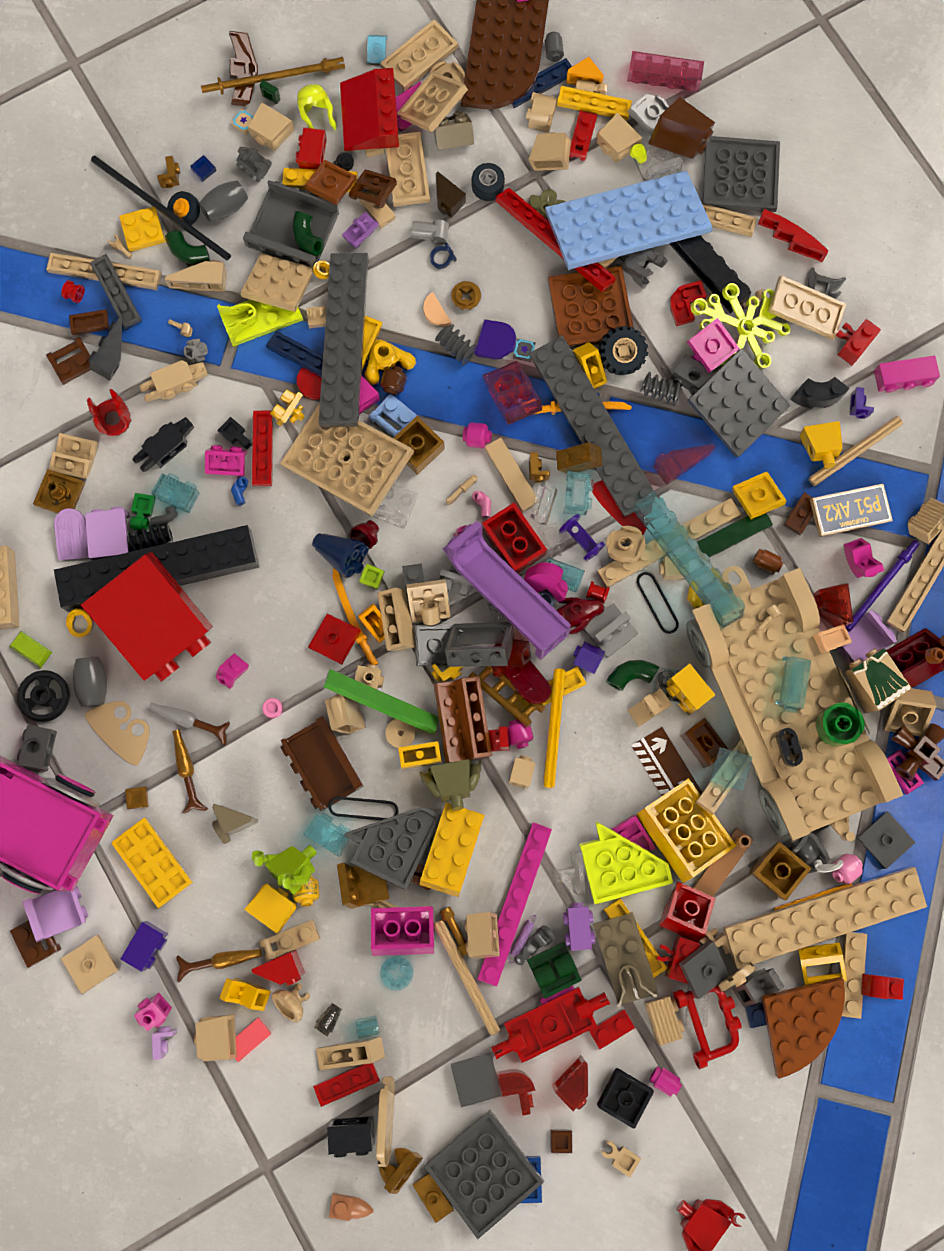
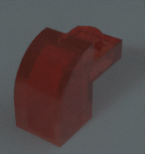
M514 639L508 665L491 666L493 676L501 677L509 666L524 668L531 659L529 641ZM495 644L493 647H502V644Z
M518 1069L498 1071L502 1097L519 1094L522 1116L530 1115V1108H533L534 1105L532 1094L528 1095L527 1092L536 1091L530 1076Z

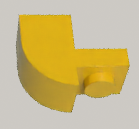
M226 978L219 999L226 1002L239 1003L252 1010L264 1011L271 991L243 979Z

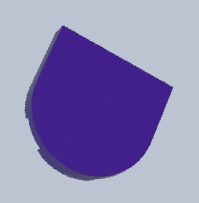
M484 319L475 355L489 359H502L512 353L517 345L514 329L507 323Z

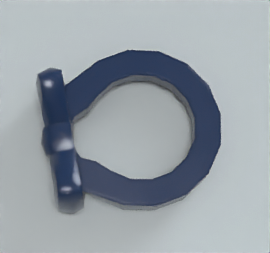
M445 243V246L435 247L430 253V262L438 269L446 268L452 260L454 262L457 261L448 243ZM448 251L450 255L445 263L437 264L434 261V256L437 252Z

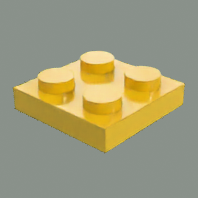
M153 206L119 215L130 252L166 242L157 209Z
M764 472L732 487V491L750 519L786 505L785 497L768 472Z

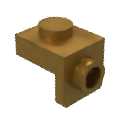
M166 156L165 161L168 173L157 175V179L161 188H172L180 185L178 174H181L179 163H175L173 156Z

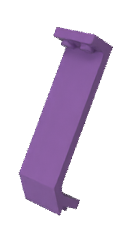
M478 521L467 525L462 533L457 537H453L448 545L443 548L454 568L536 647L535 655L540 660L569 635L571 624L487 545L482 536V525Z

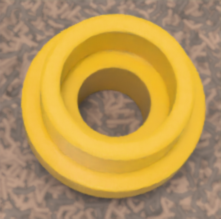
M326 261L316 262L313 266L314 275L322 280L329 278L330 264Z

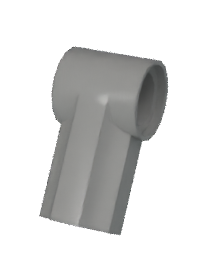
M435 220L433 223L413 221L411 238L430 240L436 245H445L447 243L449 223L444 220Z

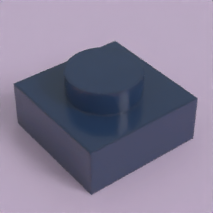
M763 1002L744 1007L749 1028L767 1025Z

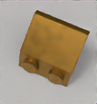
M778 841L760 857L749 873L777 897L786 901L812 868Z

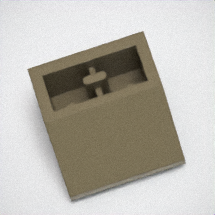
M463 111L455 112L452 116H445L439 126L433 131L438 150L474 144L472 121L468 114H464Z

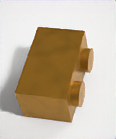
M590 442L556 451L557 470L569 475L603 466L601 447Z

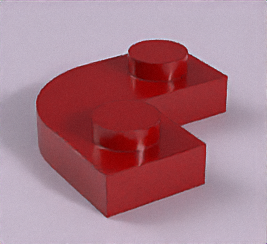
M701 280L682 285L672 294L669 306L676 327L695 321L690 304L696 299L702 298L706 300L707 298Z

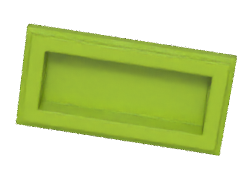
M22 631L19 632L9 646L39 668H42L53 653Z

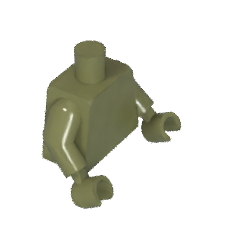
M467 759L430 766L431 769L429 768V772L426 774H422L421 771L419 772L426 788L435 797H440L442 802L450 801L452 810L457 811L464 808L463 799L469 798L470 792L475 790L482 769L480 760L478 764H472V761Z

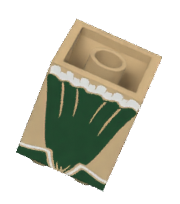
M873 648L865 654L866 658L861 661L860 659L853 661L849 664L850 668L845 671L865 713L880 711L912 689L884 648L879 650Z

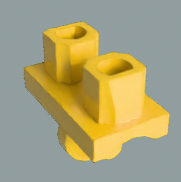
M286 389L279 399L287 404L286 408L284 409L276 404L270 412L277 419L276 424L282 426L290 415L289 421L291 423H295L296 419L300 421L304 419L305 416L301 412L304 407L298 405L297 409H295L303 396L300 392L294 394Z

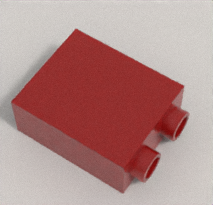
M153 552L142 556L81 604L83 609L143 681L154 674L162 682L180 668L174 658L186 649L194 657L211 643L205 634L213 626Z

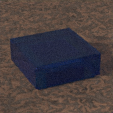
M204 155L190 165L191 170L202 182L217 171L216 167Z

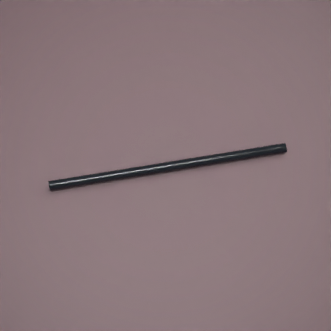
M92 156V163L226 261L231 258V254L97 156Z

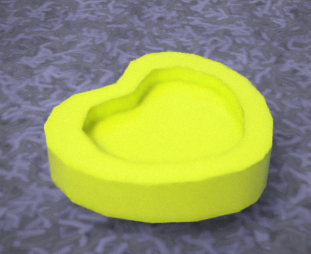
M636 144L631 147L630 156L635 158L640 164L646 161L647 153L642 144Z

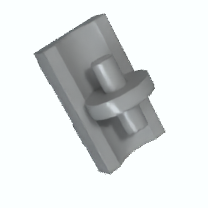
M451 566V572L441 569L440 579H446L447 591L450 592L452 583L458 584L457 594L467 597L470 590L474 587L454 566Z

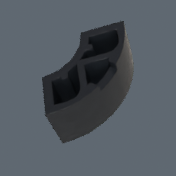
M836 377L826 382H815L807 378L790 400L806 408H826L840 401L850 388Z

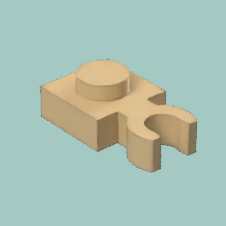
M607 1140V1144L612 1146V1150L610 1152L601 1150L602 1155L605 1158H613L611 1165L630 1178L641 1158L623 1145L618 1150L613 1141Z

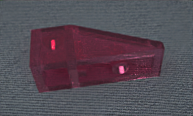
M714 444L673 450L667 454L662 453L655 459L656 462L653 468L665 484L668 485L711 455L716 447Z

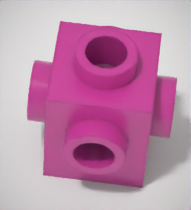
M158 992L150 999L144 998L137 1005L138 1010L134 1017L140 1026L149 1031L153 1027H160L165 1022V1018L172 1007Z

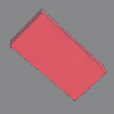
M259 1017L236 1036L237 1058L235 1059L237 1062L242 1060L272 1034Z

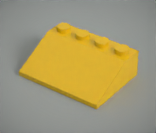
M689 778L636 814L682 883L695 877L737 846L714 814L711 815L695 803L700 797V793Z

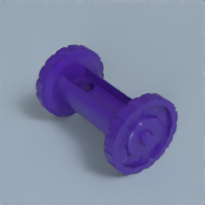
M576 514L567 520L559 531L561 534L568 532L587 553L583 558L587 562L596 556L606 544L604 542L597 544L578 523L581 516ZM578 527V532L573 533L572 528Z

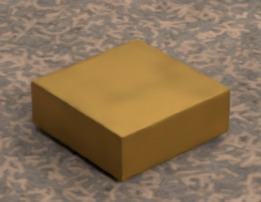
M146 786L125 789L128 810L149 807Z

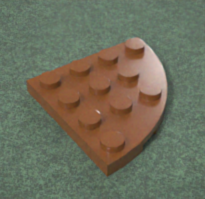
M837 977L762 996L774 1069L778 1079L798 1072L809 1065L824 1051L832 1040L839 1026L844 1008L845 987L843 978Z

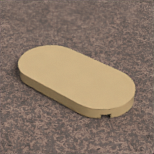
M385 1076L382 1079V1084H385V1088H381L379 1094L376 1158L379 1167L388 1166L392 1148L395 1083L394 1078Z

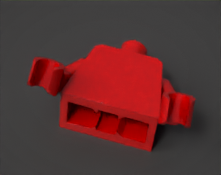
M697 1199L693 1206L682 1200L676 1211L684 1216L680 1224L683 1228L682 1237L688 1251H712L731 1223L736 1227H742L736 1221L737 1216L746 1219L744 1214L734 1213V1209L721 1200L705 1199L701 1201Z

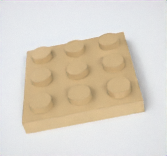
M432 71L397 114L401 119L429 132H433L445 116L451 112L455 104L462 99L468 89L465 84Z
M261 253L241 290V297L296 312L314 275L313 267Z

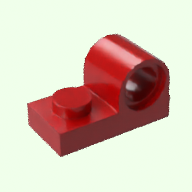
M507 726L488 730L492 751L510 750Z
M862 974L861 995L903 1000V978Z

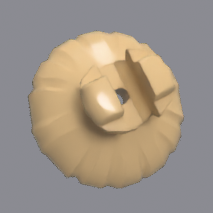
M299 983L293 986L291 992L279 989L272 993L275 1007L285 1018L295 1023L300 1022L303 1017L301 1003L310 998L308 992L300 997L298 992L303 986Z

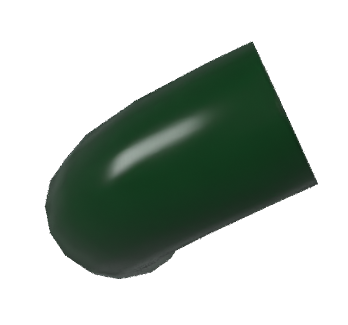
M295 211L292 229L296 243L303 251L319 256L323 251L324 242L321 237L313 235L311 231L313 216Z
M171 231L165 235L166 244L171 253L181 262L191 265L204 261L211 262L206 245H189L181 231Z
M629 660L618 665L608 676L606 683L619 691H623L626 685L634 679H641L651 683L659 666L644 660Z

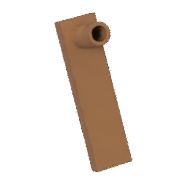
M735 828L730 837L737 846L708 866L692 888L713 897L754 840L739 828Z

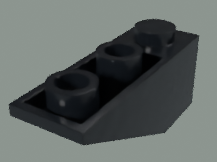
M120 317L116 322L113 321L108 328L109 334L107 337L103 336L98 344L100 348L97 352L93 351L88 360L90 361V370L109 381L119 368L121 361L122 318Z

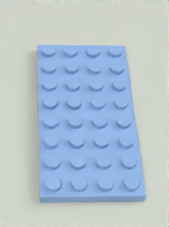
M687 171L545 207V213L568 270L710 233L713 228Z

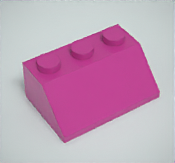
M433 906L371 908L372 956L434 954Z

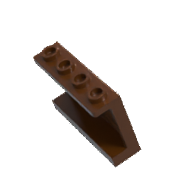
M324 716L316 719V722L289 738L281 740L283 745L280 748L286 757L290 756L292 760L290 766L294 773H299L303 779L300 781V784L305 792L309 790L312 795L310 801L315 809L319 808L320 811H324L328 808L332 798L338 796L347 797L364 787ZM340 799L335 800V801L332 803V805H334L335 803H337V802H339V801H341V800H340Z

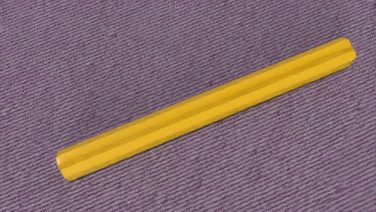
M560 668L554 669L543 784L546 788H554L556 779L565 669Z

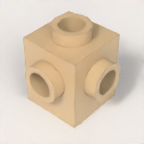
M367 664L366 667L358 665L355 680L378 690V688L383 686L384 676H381V670L375 665Z

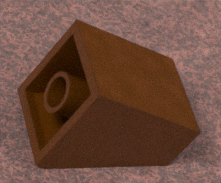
M679 97L660 115L648 143L693 159L698 153L701 155L706 149L707 145L705 143L714 133L712 128L715 122Z

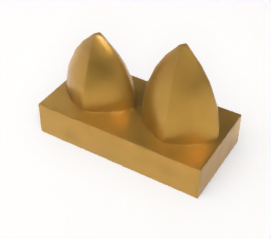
M396 1148L395 1159L399 1167L396 1168L390 1164L387 1167H379L380 1175L386 1184L384 1188L389 1193L398 1194L422 1161L423 1157L419 1153L412 1152L406 1148Z

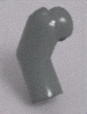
M174 505L166 507L167 514L151 517V525L156 527L157 524L165 525V522L169 523L178 515L176 507Z

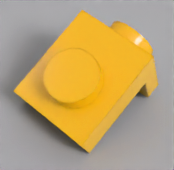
M433 664V672L431 674L438 682L440 680L447 682L450 679L454 681L462 675L460 671L463 670V666L449 667L441 672L436 664Z

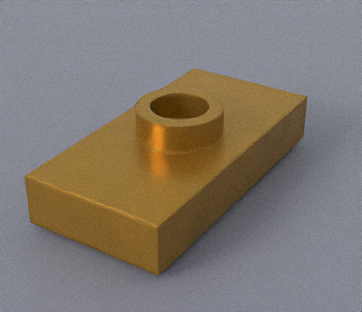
M429 1173L413 1183V1187L435 1223L454 1211L449 1200Z

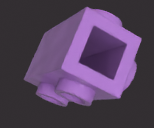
M583 902L571 903V907H566L567 912H563L564 925H568V933H565V944L569 946L571 951L592 949V944H595L594 931H590V923H593V912L589 910L588 906H583Z

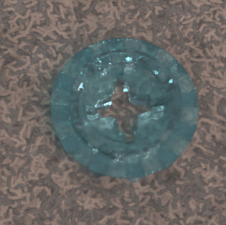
M394 956L383 963L380 977L383 984L389 989L402 990L412 981L413 967L407 959L401 956ZM401 965L400 973L405 975V977H398L393 982L394 975L388 970H396Z

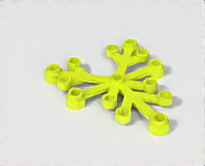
M734 283L725 286L722 290V295L726 300H729L737 319L724 313L717 294L710 295L707 298V302L702 298L692 302L691 311L693 314H704L711 317V319L701 321L699 329L705 328L704 322L709 325L717 318L720 322L736 327L739 333L738 347L743 349L747 339L755 356L754 363L759 369L769 367L771 357L767 353H762L755 336L762 338V341L768 344L774 341L775 334L772 331H765L756 326L762 324L777 330L780 336L789 334L791 330L788 324L772 320L776 315L768 312L774 293L772 289H767L762 293L763 302L759 315L755 319H753L756 307L759 305V299L755 296L747 299L746 306L748 308L746 314H744L737 299L740 292L739 287ZM696 305L699 306V308H700L699 311L696 309V307H695ZM730 356L727 360L724 361V363H721L719 366H723L732 356ZM759 359L763 361V365L760 364Z

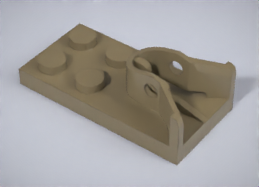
M633 912L593 923L616 996L617 1008H620L622 1004L650 996L658 997L657 986Z

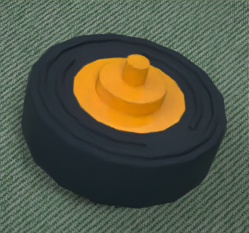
M185 191L176 192L168 201L167 208L190 225L196 222L200 214L198 199L193 194Z

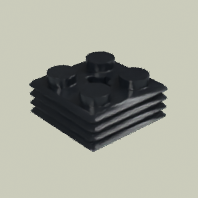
M615 1068L597 1102V1106L599 1109L635 1129L654 1090L621 1069ZM628 1093L630 1100H625L622 1103L621 1095Z

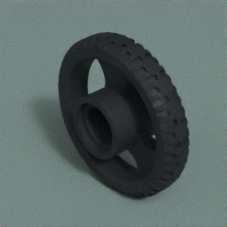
M48 670L31 673L21 682L17 693V704L21 712L27 718L37 722H48L58 718L67 708L70 699V690L64 678ZM37 679L39 685L31 690L30 698H25L27 688ZM51 680H55L59 684L62 698L56 699L55 691L49 688ZM46 691L47 697L41 701L40 695ZM36 705L42 707L51 706L53 712L38 715L33 713L32 709Z

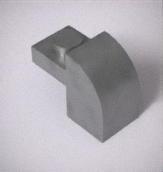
M763 968L746 977L747 981L739 987L734 986L732 990L742 1006L745 1007L756 1004L762 999L763 995L778 992L785 986L773 968L768 970Z

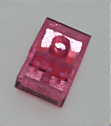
M517 361L482 375L507 425L542 410L539 396Z

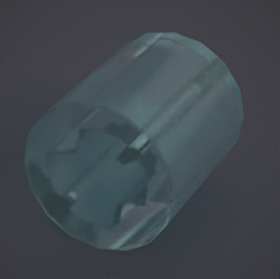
M376 1015L356 1019V1030L359 1039L380 1034Z

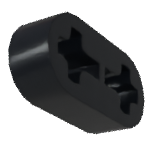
M791 728L779 730L776 735V741L784 764L789 767L801 764L803 754L796 732ZM784 732L787 735H791V738L788 740L790 746H788L786 740H782ZM790 748L792 754L797 755V758L794 760L795 763L792 760H788V756L791 755Z

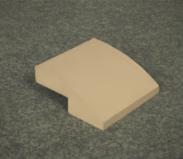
M59 433L56 451H52L49 470L87 479L99 442Z

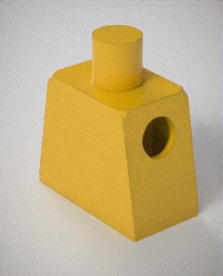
M840 421L804 426L800 439L811 461L822 460L824 468L834 467L836 465L834 458L839 457L842 451Z

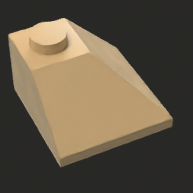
M912 688L897 698L891 708L884 731L896 732L898 728L905 725L912 735L923 737L937 706L932 691Z

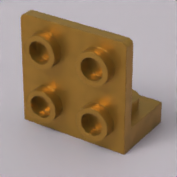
M345 862L337 864L342 905L354 909L390 898L387 881L357 866H350Z

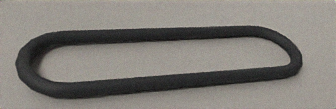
M641 573L637 577V586L660 629L667 634L674 633L679 627V622L659 584L651 573ZM643 575H648L653 579L676 622V627L673 630H665L639 583Z
M338 796L332 798L328 805L330 813L337 817L370 820L387 819L382 817L337 814L333 812L331 805L335 800L338 799L391 804L396 809V813L394 816L398 815L399 813L397 804H395L392 801Z

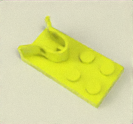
M247 300L231 307L217 305L233 347L303 321L299 308L294 312L254 300Z

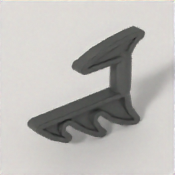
M812 267L809 273L808 287L815 289L816 282L826 284L827 287L824 294L836 299L840 296L841 291L832 292L842 286L846 277L832 279L817 274L814 267Z

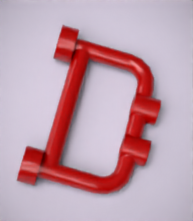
M718 985L708 993L715 992L718 996V1004L724 1014L725 1025L730 1033L731 1041L729 1044L710 1051L697 1012L692 990L685 993L682 989L673 992L678 1008L685 1006L688 1008L701 1048L700 1051L693 1053L694 1062L699 1070L708 1067V1061L733 1052L739 1044L738 1029L742 1028V1024L737 1016L733 1017L731 1009L735 1008L734 1000L731 996L726 997L725 992H722Z

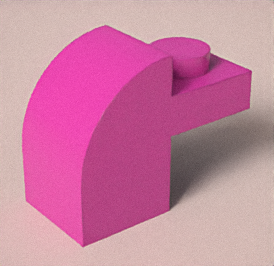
M860 538L843 545L846 560L857 578L863 576L874 577L877 573L884 571L883 564L873 558L871 544Z
M538 563L526 571L524 580L537 593L548 589L558 602L565 600L569 589L567 583L561 579L563 570L553 563Z

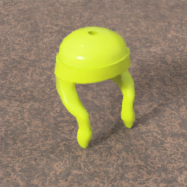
M310 84L301 88L297 95V105L300 116L306 122L308 128L314 129L307 113L315 106L327 109L329 124L336 130L337 125L332 115L333 106L323 87L318 84Z

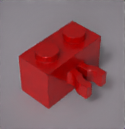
M865 319L856 331L846 322L842 328L847 333L839 330L836 334L838 338L847 341L837 355L851 366L854 365L881 331L880 328L868 319Z
M676 936L672 950L660 944L659 948L671 954L670 957L656 955V960L662 962L669 961L665 976L688 984L679 963L697 950L700 943Z

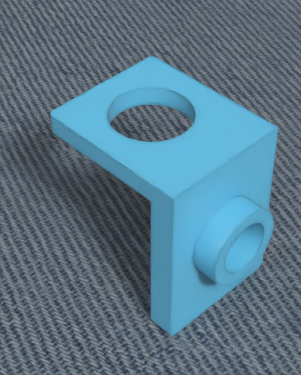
M371 34L368 36L367 63L380 64L386 59V40L388 36Z

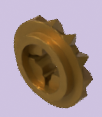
M462 281L452 289V301L456 307L458 306L462 310H471L473 307H477L481 301L480 288L473 282ZM462 293H464V294H466V295L469 293V294H470V299H467V298L463 299V294H462Z

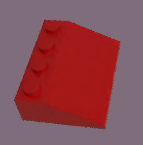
M393 68L373 69L340 82L344 151L399 147Z

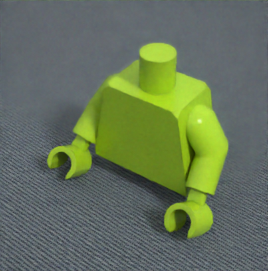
M308 845L301 852L294 846H290L281 853L265 854V856L264 852L255 850L252 852L251 859L256 866H262L264 862L273 878L278 881V885H283L285 889L295 895L303 885L309 882L311 875L315 872V868L310 860L317 852L311 845Z

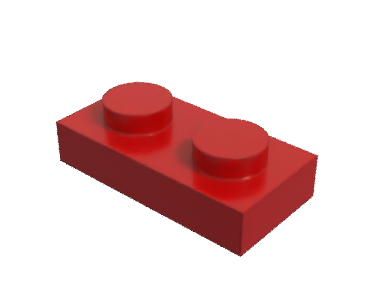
M623 1008L597 1024V1027L589 1030L600 1050L635 1029Z

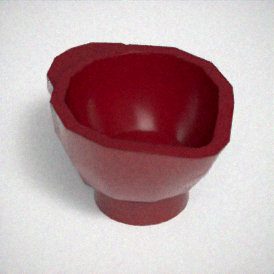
M368 520L366 523L363 522L351 528L349 536L353 540L363 542L369 549H372L378 543L377 533L379 532V527L374 521Z

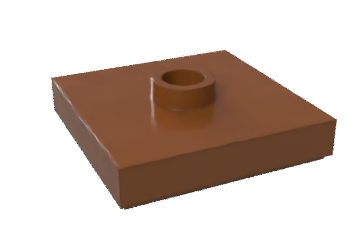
M324 160L305 183V189L337 205L355 183L356 175Z

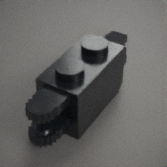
M186 417L175 424L172 422L164 424L160 427L159 432L144 441V444L141 446L143 449L132 460L134 463H139L149 455L150 458L140 466V469L146 472L155 464L161 469L187 447L186 437L195 427Z

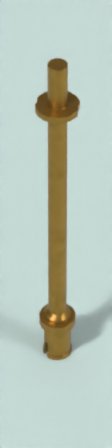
M343 56L328 60L323 58V61L317 64L221 81V78L217 77V83L201 85L202 93L220 90L221 95H223V89L260 83L262 80L270 81L318 71L328 74L330 71L345 69V63L337 65L339 62H344Z

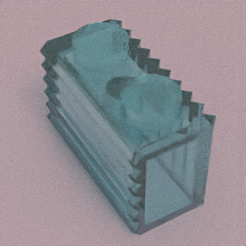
M162 473L151 494L160 501L190 513L200 494L196 489L197 486L189 481L185 483L179 481L180 478L174 474L169 473L167 476Z

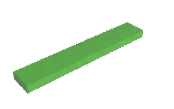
M329 669L324 682V688L432 735L435 733L439 716Z

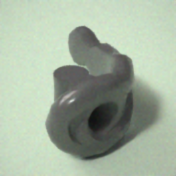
M547 926L538 928L536 933L528 939L526 946L521 950V954H517L514 957L516 964L523 965L525 960L539 948L552 943L555 939L553 931Z

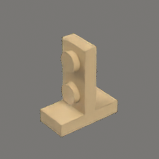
M660 688L653 694L644 697L641 702L627 711L637 726L640 727L672 704Z

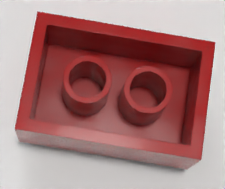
M515 502L482 522V531L500 557L517 574L546 556L547 548Z

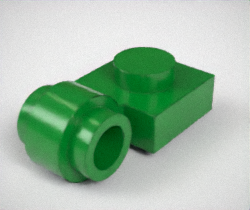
M135 493L131 512L137 515L131 518V528L141 532L143 527L148 530L149 519H146L145 515L152 516L155 496Z

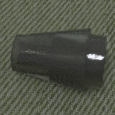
M331 1003L315 1021L316 1025L314 1028L328 1037L330 1032L333 1033L342 1009Z

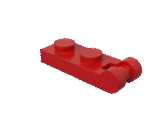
M584 111L579 112L569 158L577 157L581 161H586L597 114Z

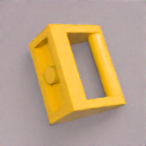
M840 942L798 949L805 985L837 977L847 981ZM839 962L841 973L807 976L806 966Z

